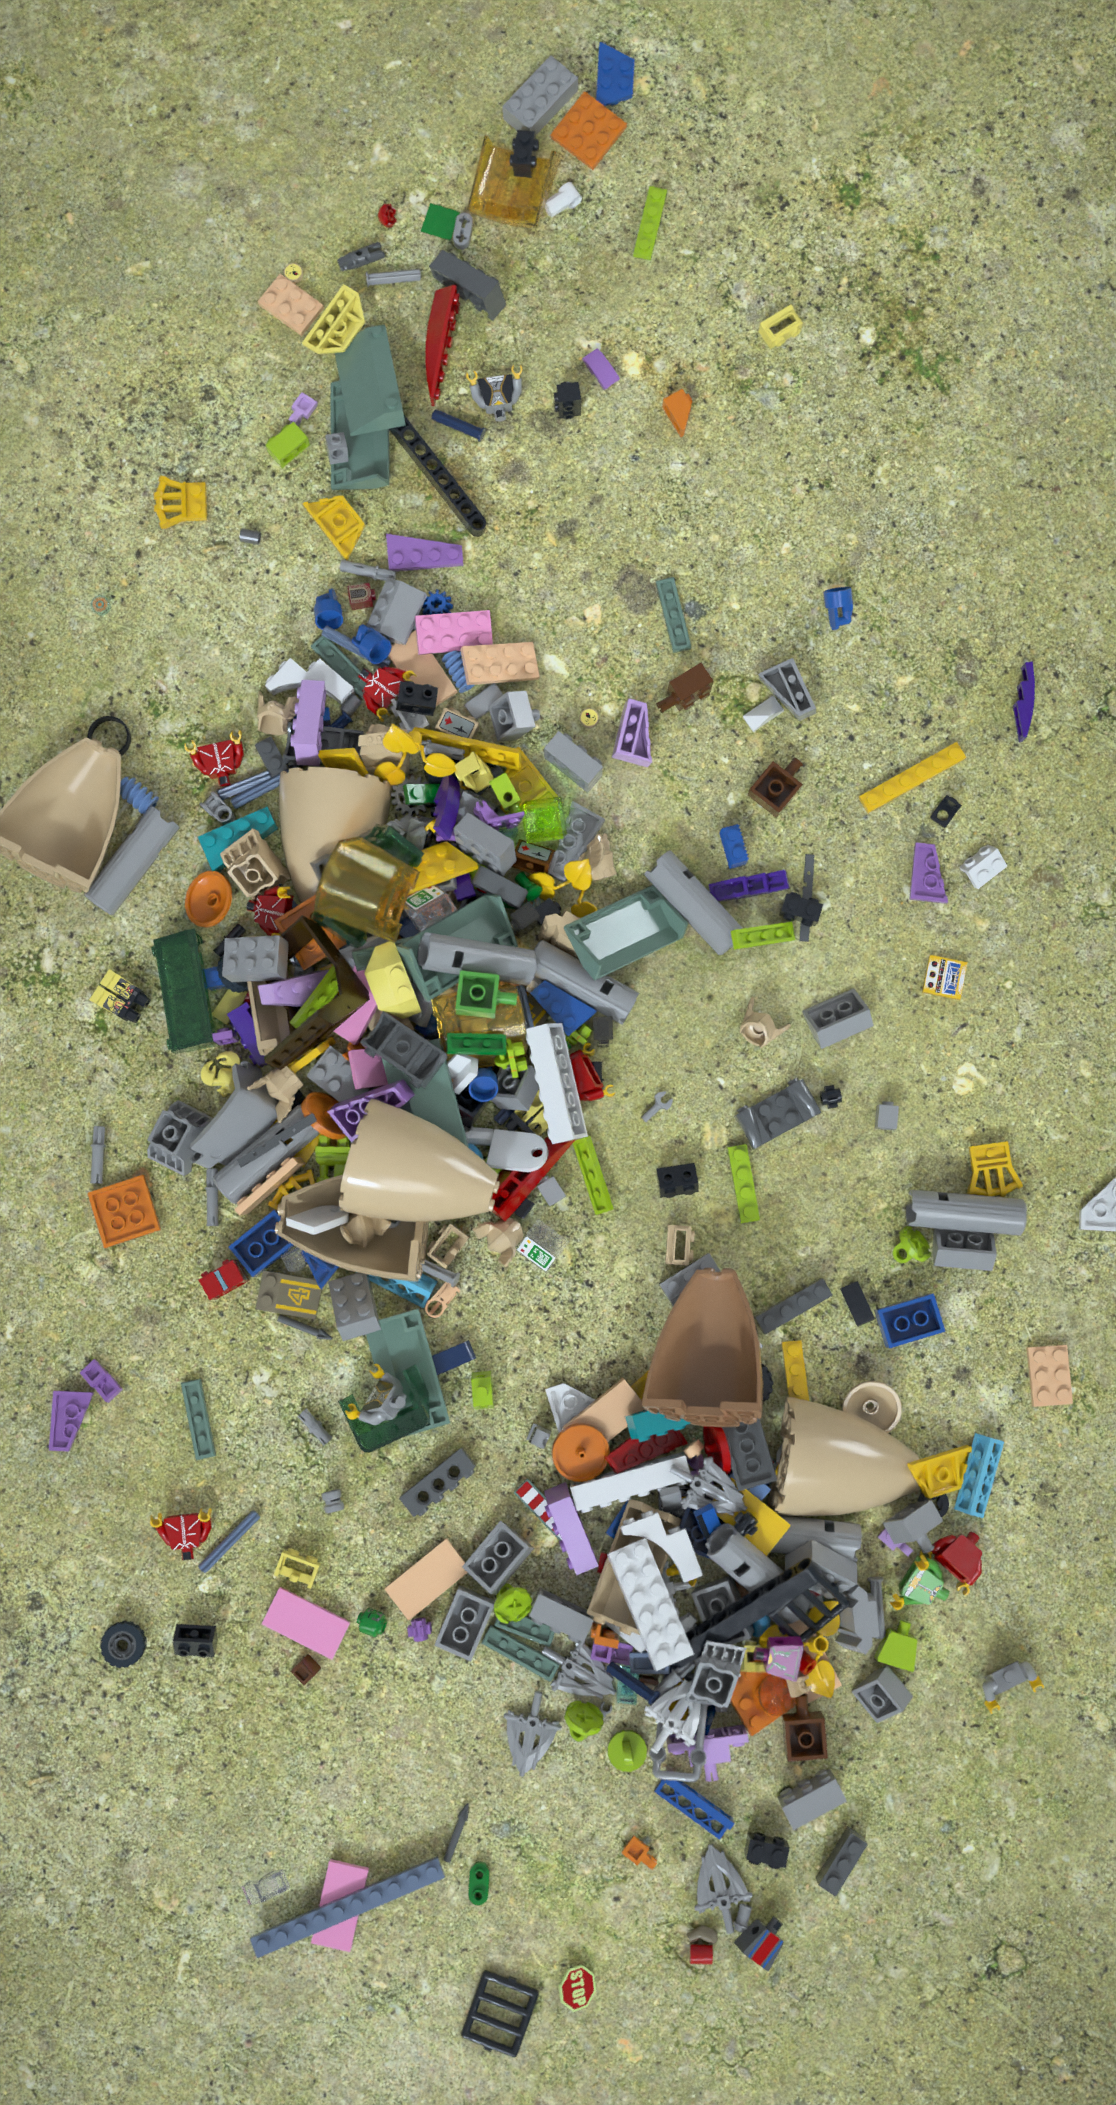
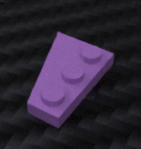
M53 1391L49 1451L71 1450L94 1392Z

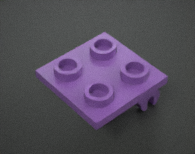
M484 800L482 805H479V802H477L473 809L474 815L479 820L497 831L503 827L507 829L517 827L525 815L523 811L499 817Z

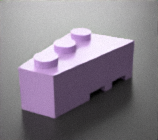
M628 699L624 704L612 758L648 767L652 763L647 703Z

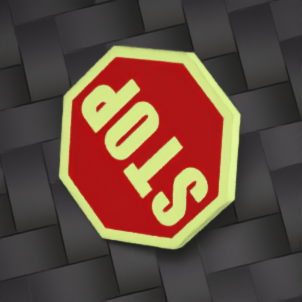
M583 1965L567 1969L558 1985L560 2002L573 2012L588 2007L596 1992L594 1974Z

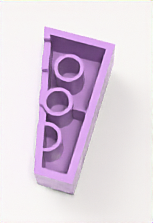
M302 680L301 687L297 688L299 703L295 704L297 719H293L295 734L291 735V746H294L297 765L320 766L318 751L322 747L323 716L321 715H324L325 681Z
M330 969L259 985L258 989L262 1005L303 1006Z

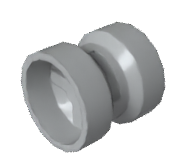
M341 1489L321 1493L322 1500L325 1501V1513L345 1509L344 1503L340 1499L342 1495Z

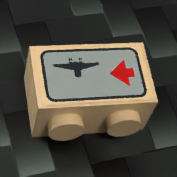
M444 708L435 729L437 732L475 739L480 726L477 722L478 720L474 717H465L460 715V712L456 709L450 708L449 710Z

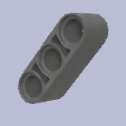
M479 866L471 882L473 886L486 893L501 896L504 903L516 909L521 908L528 894L526 889L482 866Z

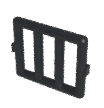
M823 1576L819 1583L839 1604L832 1610H829L809 1589L801 1593L824 1615L816 1623L793 1602L800 1595L772 1611L767 1616L778 1626L779 1631L783 1635L801 1637L802 1642H806L850 1605V1602L839 1592L840 1589L834 1582L830 1583ZM787 1607L808 1627L800 1636L778 1615L784 1608Z
M484 1970L461 2031L462 2038L484 2046L483 2049L489 2052L495 2050L513 2058L517 2057L534 2011L539 1991L516 1982L517 1978L512 1976L506 1978ZM488 1980L530 1996L526 2008L484 1992ZM481 2000L523 2016L520 2026L516 2027L478 2012ZM474 2020L515 2035L512 2047L471 2032Z

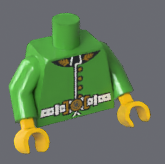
M923 1554L917 1555L898 1585L900 1596L896 1593L892 1596L895 1601L890 1602L895 1610L901 1609L904 1605H930L935 1597L946 1601L950 1591L942 1587L944 1585L943 1572L937 1561L925 1558Z

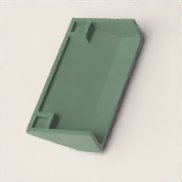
M385 324L368 327L355 336L345 352L335 353L351 436L406 425Z
M340 380L330 383L331 434L344 432L348 449V462L331 464V489H376L390 485L389 429L351 436Z
M652 885L565 925L564 930L583 968L594 980H597L682 939L688 922L658 889Z
M486 893L396 946L403 965L425 1000L430 1001L458 984L459 975L422 969V966L418 965V947L425 932L518 947L501 896Z
M441 1038L429 1041L444 1051ZM382 1059L388 1084L404 1079L415 1094L400 1109L435 1124L468 1147L447 1061H444L425 1089L422 1087L417 1089L409 1083L411 1079L406 1074Z
M419 1309L379 1320L381 1330L366 1334L374 1364H379L384 1373L387 1372L401 1382L403 1393L406 1395L405 1406L400 1408L394 1419L390 1420L393 1440L450 1424Z

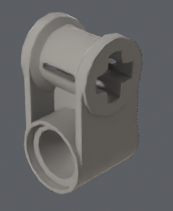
M213 791L203 803L199 804L223 826L235 821V815L232 810ZM224 813H229L228 818L221 819Z

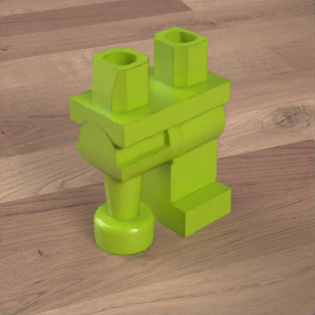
M320 1135L318 1146H315V1159L320 1169V1177L316 1178V1183L331 1178L328 1177L329 1166H334V1177L344 1174L351 1148L350 1140L347 1136L344 1139L338 1140L337 1146H331V1138Z

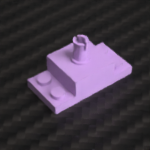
M744 1725L705 1730L703 1750L707 1758L704 1765L706 1781L711 1782V1772L713 1781L719 1779L716 1763L731 1762L729 1745L740 1747L744 1746V1743L749 1742L748 1733ZM676 1734L669 1735L666 1739L668 1752H672L673 1755H680L687 1750L690 1765L693 1767L690 1753L695 1749L696 1743L694 1745L690 1744L688 1747L684 1743L685 1740L681 1737L677 1739Z

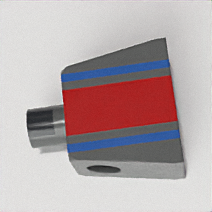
M775 1916L772 1917L767 1925L756 1919L734 1943L744 1955L766 1971H769L784 1945V1941L777 1934L783 1924Z

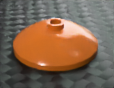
M216 871L203 872L192 881L185 898V909L191 922L197 926L207 928L215 926L223 920L229 911L232 901L230 882L223 874Z

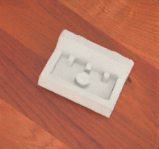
M395 699L391 700L393 706L390 708L395 717L399 716L402 720L399 723L402 729L407 730L409 733L414 727L424 729L430 727L424 715L396 710L397 701Z
M987 845L980 848L973 857L966 859L959 868L967 874L973 886L979 889L1006 868L1007 864L998 848Z

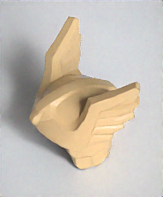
M258 691V731L272 735L287 734L288 722L296 716L295 704L299 703L297 696L288 697L285 706L277 701H269L264 704L262 692Z
M606 833L602 836L598 834L587 845V851L578 859H589L593 880L617 874L613 863V852L609 850V840Z
M751 997L740 1027V1033L748 1042L762 1048L787 1031L791 1025L787 1024L778 1029L775 1028L769 1014L753 1011L754 997Z
M287 1066L282 1070H271L264 1077H261L260 1080L247 1087L248 1090H252L266 1084L268 1094L279 1100L275 1107L278 1123H281L284 1117H287L295 1100L294 1095L303 1086L300 1079Z
M349 1213L348 1222L342 1224L340 1229L342 1236L349 1244L353 1243L365 1248L376 1234L383 1236L391 1222L388 1219Z
M508 1218L506 1222L502 1219L496 1223L492 1221L484 1222V1224H479L478 1227L472 1229L478 1239L487 1237V1248L489 1251L501 1253L498 1262L504 1267H507L509 1262L515 1257V1247L524 1237L521 1225L512 1218Z

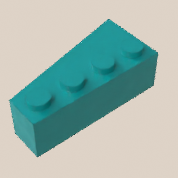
M268 806L198 836L212 871L222 872L226 865L223 863L220 853L251 829L259 831L263 840L278 829Z
M647 1410L625 1416L631 1439H638L639 1442L651 1439V1435H665L668 1433V1430H680L685 1428V1425L690 1424V1422L682 1418L677 1422L666 1419L665 1415L659 1412L658 1414H653Z

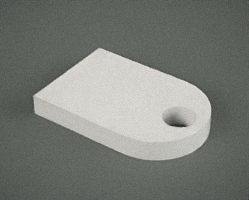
M494 1129L487 1164L491 1168L532 1172L544 1165L548 1158V1148L545 1141L539 1135ZM536 1150L543 1151L540 1157H533V1153Z
M335 1205L319 1206L286 1218V1225L315 1235L348 1222L349 1212L341 1211V1207Z

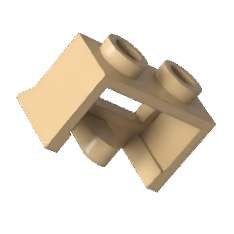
M449 1224V1226L444 1225L438 1233L441 1235L437 1242L433 1240L427 1248L429 1251L427 1255L445 1269H447L469 1239L467 1235L452 1224ZM451 1231L459 1235V1238L445 1257L441 1259L435 1253Z
M667 1225L665 1264L688 1266L689 1262H693V1250H690V1242H694L695 1231H691V1226ZM677 1230L686 1231L684 1260H675Z

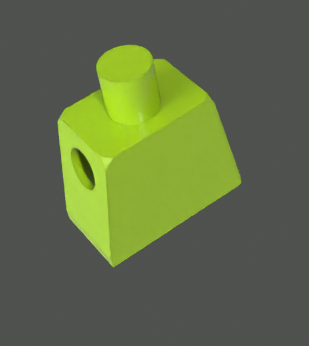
M506 772L489 781L505 812L508 810L511 814L523 812L519 806L522 801ZM511 795L513 799L507 802L505 798Z
M472 1372L471 1386L474 1409L494 1408L492 1372Z
M900 1620L897 1630L886 1629L885 1638H882L874 1655L877 1661L914 1672L917 1638L909 1634L911 1623Z

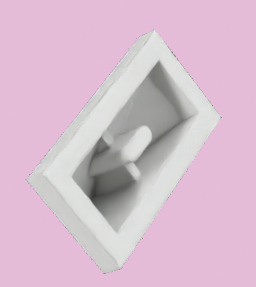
M772 696L745 714L743 719L754 732L784 712V709L776 698Z

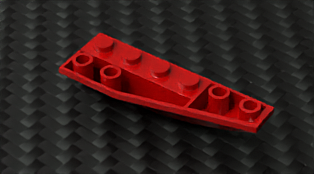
M450 285L435 291L428 321L425 364L431 406H435L436 400L440 399L441 389H439L440 383L444 382L445 377L443 368L444 365L447 366L449 354H447L448 348L451 349L453 341L451 333L456 329L457 320H455V315L460 312V295L457 293L456 285Z
M547 1136L543 1140L548 1148V1158L542 1167L532 1172L503 1169L497 1178V1181L500 1182L498 1192L492 1195V1200H495L492 1212L506 1222L575 1140L552 1144V1141ZM536 1150L533 1153V1157H540L543 1151Z

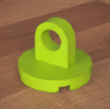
M905 1226L899 1232L901 1242L894 1247L892 1252L894 1259L899 1263H906L913 1258L920 1262H925L929 1259L932 1253L929 1252L930 1245L923 1234L918 1230H912V1226ZM900 1248L906 1250V1258L900 1256Z
M505 1583L496 1594L497 1600L493 1608L494 1614L500 1622L510 1624V1621H514L515 1623L523 1619L530 1612L532 1598L526 1589L521 1587L514 1588L512 1585Z
M582 1700L571 1702L567 1706L564 1715L572 1738L578 1742L585 1740L588 1736L598 1734L604 1723V1716L600 1709L590 1702L581 1703Z
M633 1730L616 1732L608 1743L610 1763L616 1769L623 1772H632L639 1769L647 1757V1746L643 1737Z

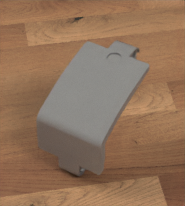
M243 1061L239 1065L235 1063L232 1066L234 1092L217 1115L190 1145L191 1149L194 1150L191 1161L204 1168L209 1169L218 1162L226 1166L263 1135L277 1119L275 1107L279 1100L268 1094L266 1084L257 1089H247L248 1086L263 1077L261 1069L248 1061Z

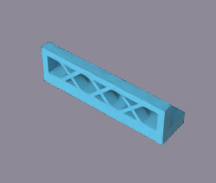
M422 1274L418 1282L396 1279L385 1281L381 1277L368 1275L373 1283L422 1308L425 1307L438 1282ZM397 1284L404 1285L407 1290L400 1289ZM415 1293L425 1296L424 1300L417 1298Z
M975 1433L972 1451L969 1453L967 1460L968 1466L963 1476V1484L961 1489H959L954 1507L955 1510L984 1518L1004 1441ZM994 1443H996L995 1450L992 1453ZM980 1503L978 1512H975L977 1504Z

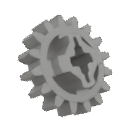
M411 775L410 780L405 777V781L402 784H399L398 787H392L395 793H391V797L395 798L392 800V804L397 805L396 811L402 809L403 816L406 813H409L411 816L413 813H416L418 816L419 811L426 812L425 806H431L419 805L412 808L415 805L405 804L403 786L405 784H427L426 781L421 783V777L417 780L414 779L413 775ZM399 795L404 798L403 805L399 800Z

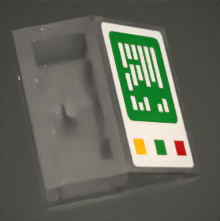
M436 885L414 892L399 901L419 933L457 911L448 894Z
M537 1219L516 1248V1251L547 1273L569 1241Z

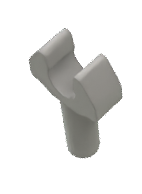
M666 1091L659 1092L654 1096L655 1104L641 1116L645 1122L660 1109L668 1110L671 1107L673 1099H670L665 1104L661 1102V1098L666 1094Z

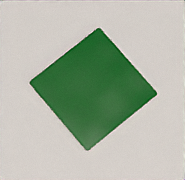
M430 203L421 232L451 240L456 218L460 212Z

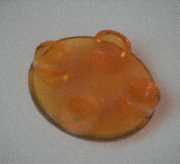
M771 1674L761 1682L758 1690V1699L761 1707L767 1713L780 1716L795 1707L796 1700L795 1697L790 1696L786 1679Z

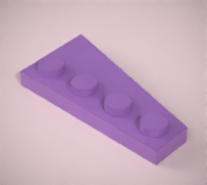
M386 534L388 564L391 571L464 566L462 545Z

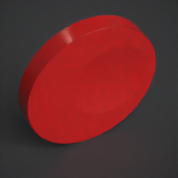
M703 1426L704 1450L707 1457L712 1456L714 1458L713 1462L728 1475L731 1470V1458L722 1427Z

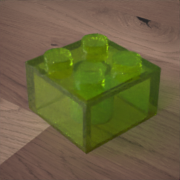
M561 796L524 801L520 806L521 812L524 811L525 814L523 825L527 843L564 839L567 835Z

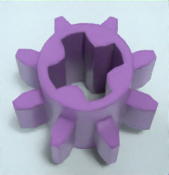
M425 1618L411 1620V1625L407 1627L408 1637H413L415 1642L427 1640L429 1638L428 1634L432 1632L431 1622L426 1623Z

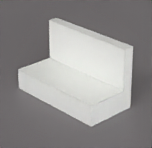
M455 1054L449 1060L447 1065L451 1079H453L455 1093L460 1094L477 1076L479 1059L465 1054Z

